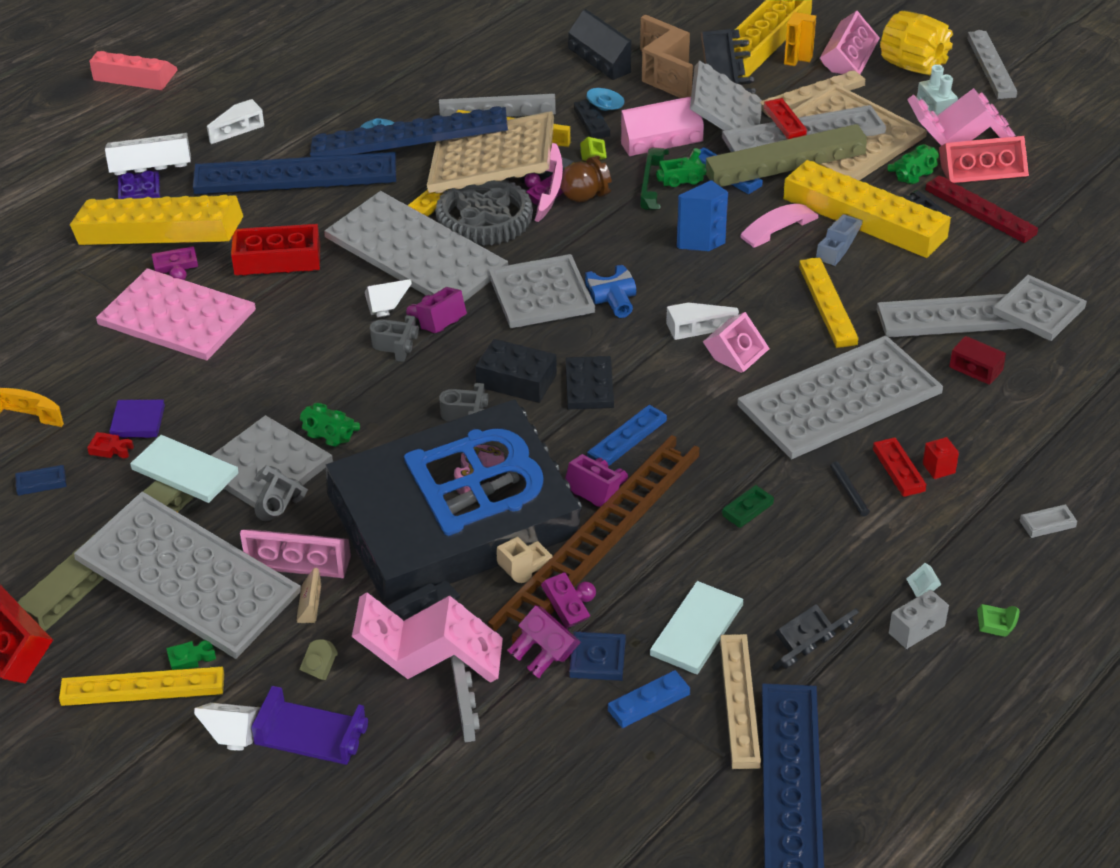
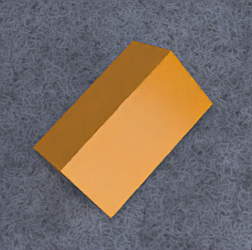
M793 12L787 23L784 64L796 66L798 60L811 61L815 38V15Z

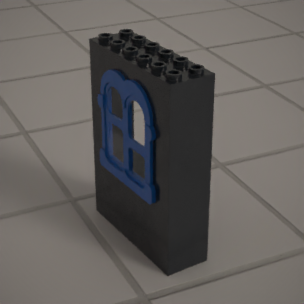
M516 399L326 464L327 495L385 607L430 583L434 586L443 581L452 584L500 566L497 562V546L516 537H519L527 546L538 541L544 548H548L569 540L578 531V526L580 525L579 517L582 506L577 497L574 498L568 481L560 475L557 462L551 460L546 444L544 442L541 443L536 427L529 423L525 409L519 406ZM490 441L504 444L509 452L507 459L500 464L488 468L482 465L473 449L477 445ZM457 452H463L474 472L441 485L436 484L426 464ZM509 471L517 472L525 478L527 484L523 492L495 503L489 501L480 485V481ZM462 487H469L480 507L460 516H454L443 495Z

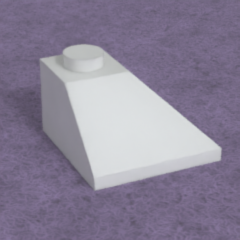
M411 279L368 286L365 291V297L371 315L376 314L377 317L389 316V312L394 310L412 284Z
M208 703L196 707L194 714L218 744L227 745L229 750H244V746L246 747L254 741L251 727L261 707Z

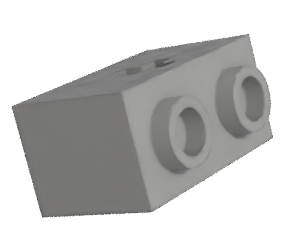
M929 590L892 612L889 634L908 649L945 626L949 605L936 593Z

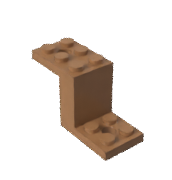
M648 15L641 17L640 50H642V82L679 98L691 97L693 65L689 63V32Z

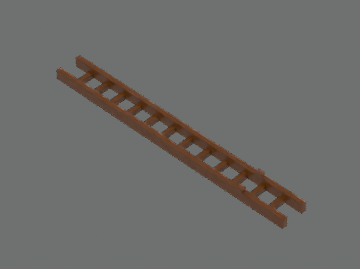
M671 435L488 622V627L496 632L509 617L521 623L526 615L518 612L517 609L524 602L542 607L549 614H552L555 609L549 598L543 601L532 595L554 571L560 574L565 572L573 587H575L699 457L700 448L694 445L682 457L681 452L674 449L677 437ZM664 458L677 463L671 470L658 465ZM651 471L664 477L658 484L645 479ZM638 485L651 490L644 498L632 493ZM624 499L638 504L631 512L618 506ZM610 513L624 518L618 526L605 521ZM597 527L610 533L603 541L590 535ZM583 541L596 547L589 556L576 550ZM569 556L582 562L575 570L562 565ZM519 627L512 635V644L523 633L521 631L522 628Z

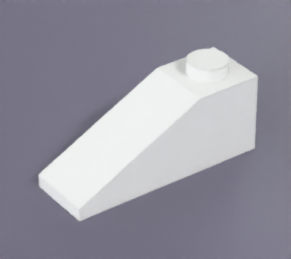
M253 99L235 104L207 125L209 142L213 144L263 127L262 109Z
M683 303L667 307L666 324L673 338L677 340L713 333L728 319L737 316L739 310L734 307Z

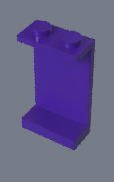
M272 686L251 728L256 745L347 765L351 755H355L357 752L358 739L361 733L364 734L366 732L368 718L365 717L364 705L359 704L354 715L348 716L284 702L282 688Z

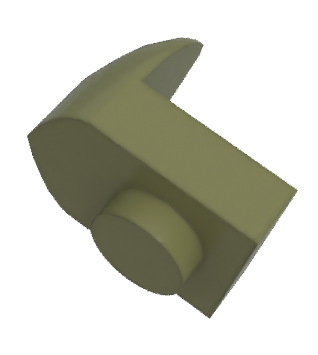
M315 640L311 642L299 670L326 680L335 656H338L336 647L328 640Z

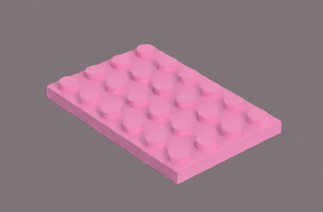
M146 269L96 319L99 325L207 361L256 308L254 302Z

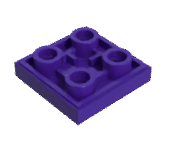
M144 171L143 173L136 174L126 173L118 176V199L160 198L158 171Z
M118 400L110 427V434L118 435L121 438L158 437L165 407L164 400Z

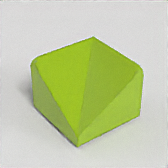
M587 137L580 143L582 160L586 161L589 157L595 155L600 156L599 160L607 158L604 140Z

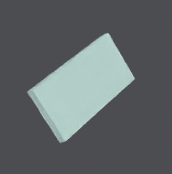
M160 435L130 463L132 470L208 503L239 473L237 466L163 435Z
M697 581L650 649V655L698 675L720 641V636L724 635L743 606V599Z

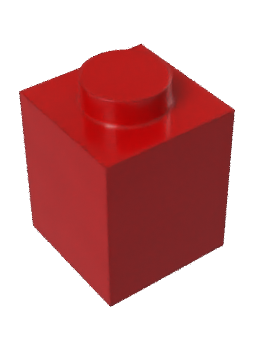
M947 437L928 442L925 445L923 465L934 479L956 473L959 452Z

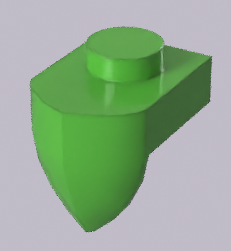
M982 604L977 609L979 629L981 632L1006 637L1015 628L1020 611L1015 606L1003 609Z

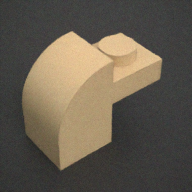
M519 537L497 546L498 564L518 583L528 582L532 578V573L541 569L553 557L538 541L527 546Z

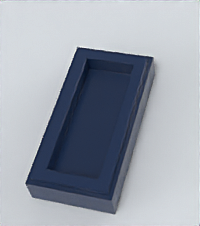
M64 465L15 473L18 496L67 487Z

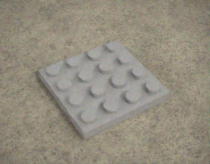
M698 61L694 69L690 110L724 131L760 124V102L762 100L756 94L746 91L740 84H735L729 80L726 75L713 70L709 64Z
M571 254L489 269L490 280L510 328L595 313V305Z
M266 415L211 455L238 467L239 473L224 489L254 508L267 482L263 479L259 482L254 479L258 471L266 465L276 467L284 476L296 479L304 485L326 468V464L333 462L330 453ZM267 502L268 509H273L272 504Z

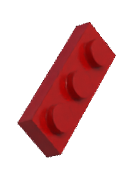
M783 98L764 101L765 111L787 139L807 135L806 127Z
M896 437L874 442L873 450L903 497L926 492L927 484Z

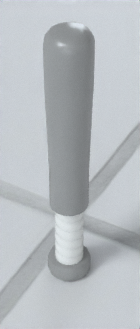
M509 471L505 476L492 482H486L481 487L486 496H489L495 490L510 482L513 484L517 483L519 475L517 472ZM472 490L446 501L452 514H455L477 502V499Z

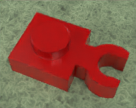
M100 432L95 434L87 447L89 455L111 458L113 454H117L121 458H128V449L133 450L134 448L133 442L130 439L120 440L118 435Z

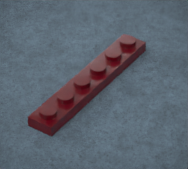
M939 175L926 183V191L1023 243L1037 235L1038 227L964 189L962 186L947 180L945 177Z

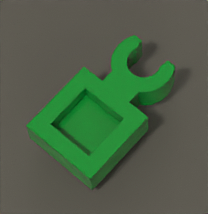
M207 640L202 641L198 646H193L191 641L166 648L172 670L193 669L199 667L198 661L210 662L216 659L215 651L212 650L213 645Z

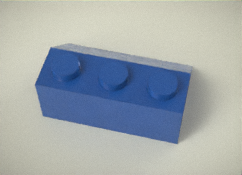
M712 180L678 196L677 247L679 249L710 251L725 244L728 192Z

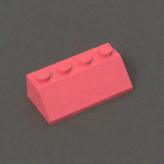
M97 51L90 60L94 81L163 90L177 72L176 66L156 58L149 59L140 56Z
M1024 136L951 142L939 147L941 168L947 180L953 183L1029 176Z

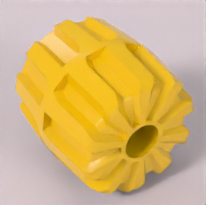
M899 11L898 14H894L883 30L880 41L881 55L888 62L905 70L931 75L933 65L946 64L949 58L947 53L953 46V43L950 42L953 32L948 29L949 26L927 15Z

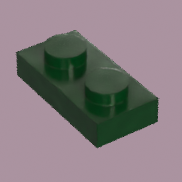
M755 485L722 509V516L741 528L773 505L774 497Z

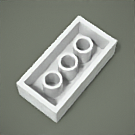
M187 133L110 142L105 147L109 173L114 172V175L126 174V170L133 169L135 172H144L149 167H155V170H160L172 164H175V167L187 166V163L191 161Z

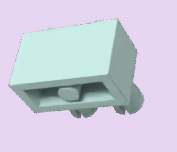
M941 65L932 66L930 80L919 82L917 99H923L929 107L927 110H933L937 116L958 100V97L951 91L953 78L950 75H943L944 68Z

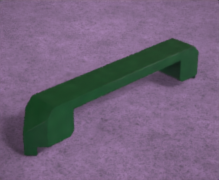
M648 149L641 192V208L644 210H660L661 205L657 204V193L648 191L651 166H659V161H664V155L669 154L668 149Z

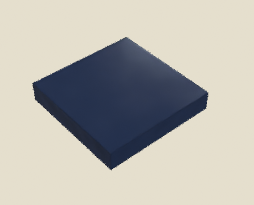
M573 633L581 643L571 653L570 678L623 681L626 634Z

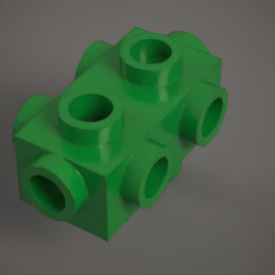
M926 144L919 145L914 151L903 155L894 164H888V171L896 172L898 181L915 184L919 182L920 176L933 173V168L938 166L937 159L939 154L934 147Z
M694 148L690 157L659 161V170H656L657 181H662L664 186L669 185L671 187H677L682 183L697 184L699 181H703V176L706 175V166L704 163L702 164L699 158L701 151Z
M314 403L312 406H307L300 415V421L303 422L302 429L308 431L307 435L312 438L323 437L326 439V444L331 446H339L341 443L350 442L353 431L360 430L359 422H354V419L345 416L346 414L342 411L327 409V405L322 403Z

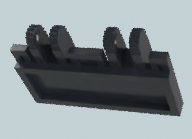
M739 29L705 31L701 33L705 64H709L718 73L726 75L735 84L754 83V77L738 78V76L745 75L743 58L751 56L749 51L734 52V48L749 45V40L733 41V39L740 38ZM755 88L745 89L751 94H756Z

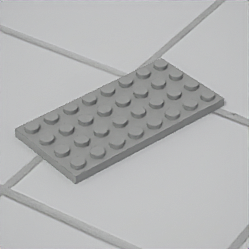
M382 191L324 230L327 239L400 281L411 279L412 284L410 286L426 296L433 295L445 287L462 290L465 302L491 281L489 269L508 266L507 260L458 235V233L451 231V229Z
M884 336L739 397L737 405L791 459H794L941 394L943 386L889 337Z
M144 492L136 496L74 553L75 560L196 635L211 642V644L235 659L301 592V586Z

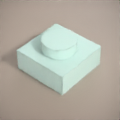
M926 563L907 578L916 597L929 590L934 591L941 585L932 567Z

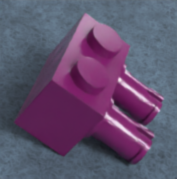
M445 287L433 295L424 296L422 302L417 305L411 304L406 310L408 316H415V318L419 319L421 329L431 331L432 333L443 331L446 326L457 322L459 318L467 314L462 290Z
M582 454L569 462L565 479L568 481L574 494L589 500L595 506L601 507L619 489V486L628 480V475L622 469L615 471L609 469L608 463L605 460L602 461V458L594 461Z
M535 605L518 625L522 628L521 631L523 633L508 648V651L514 654L513 656L520 661L534 643L541 645L542 651L527 666L528 670L533 671V674L540 678L554 660L564 662L581 641L546 610Z

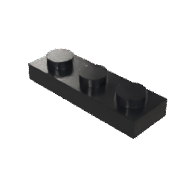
M588 99L574 102V110L591 138L610 137V128L594 104L589 102Z

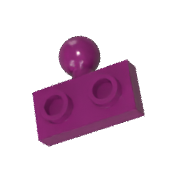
M528 173L525 176V184L530 188L526 191V194H529L531 202L537 206L542 193L549 194L552 175L542 182L537 173ZM560 188L558 190L556 197L563 193Z
M194 246L152 254L155 271L160 273L170 272L169 276L185 280L187 276L185 269L198 267Z
M564 572L545 580L541 584L566 629L586 621L590 617L583 602L593 600L596 595V588L592 583L582 582L575 590Z

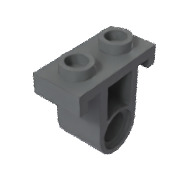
M406 315L405 322L376 320L370 325L372 347L379 351L395 353L396 361L404 362L407 354L412 351L413 340L417 339L419 327L415 323V316Z
M475 383V391L457 389L443 391L439 396L442 419L450 422L484 410L483 408L488 406V393L484 391V384Z
M266 465L258 471L254 479L258 482L261 479L267 481L255 504V514L262 521H271L284 512L291 496H293L292 502L297 503L305 497L308 489L303 487L300 481L281 474V471L276 467ZM267 502L272 504L274 511L268 509Z

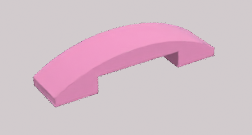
M552 143L550 166L546 170L553 172L549 194L542 193L535 216V221L537 222L543 219L551 209L562 180V158L559 148L555 143Z
M803 204L785 205L758 218L742 232L741 238L755 248L770 241L771 233L795 222L805 225L818 219V214Z

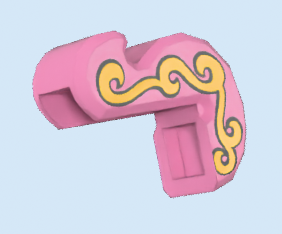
M477 445L473 448L484 467H492L505 461L504 453L497 447ZM464 453L461 454V468L457 467L454 470V480L474 472ZM462 487L456 489L457 493L463 494L471 490L469 487Z

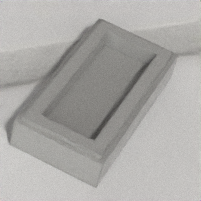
M1066 504L1023 514L1020 518L1021 524L1031 538L1075 528L1077 525L1076 518Z

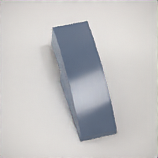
M843 214L828 228L826 238L818 244L816 258H821L822 262L835 266L852 244L863 220Z

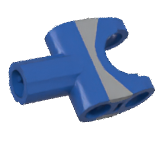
M624 265L615 266V275L611 277H600L592 271L585 272L586 288L594 305L608 302L615 316L619 318L627 317L632 312L633 306L628 297L636 295V285L633 277Z

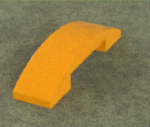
M0 388V413L3 409L37 415L43 424L63 426L60 408L52 400L31 391Z

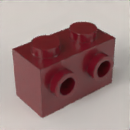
M965 336L953 348L949 367L990 385L1003 371L1006 353Z

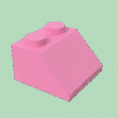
M746 312L728 319L703 341L716 361L740 373L747 370L770 349Z

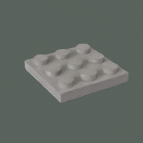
M1027 275L993 307L992 314L1052 341L1085 309L1087 301Z

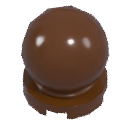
M599 155L589 157L586 163L574 162L564 169L560 189L565 197L575 202H587L596 194L602 197L611 192V189L608 188V183L612 182L610 172L606 163L599 161Z

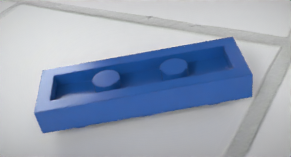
M674 670L608 703V711L618 724L624 728L690 695V687Z

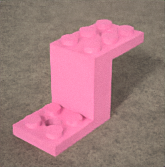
M974 88L938 116L933 110H927L929 107L923 99L918 100L915 95L907 99L919 122L941 146L951 142L972 141L989 127L1000 138L1016 136L1008 126L1007 120L1002 115H997L999 112L993 104L990 105L986 96L982 92L978 94Z
M369 593L359 597L352 637L407 679L453 655L461 659L490 683L498 679L503 638L451 596L446 597L405 621Z

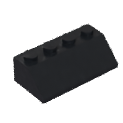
M587 9L583 10L568 32L569 49L612 80L631 73V40Z

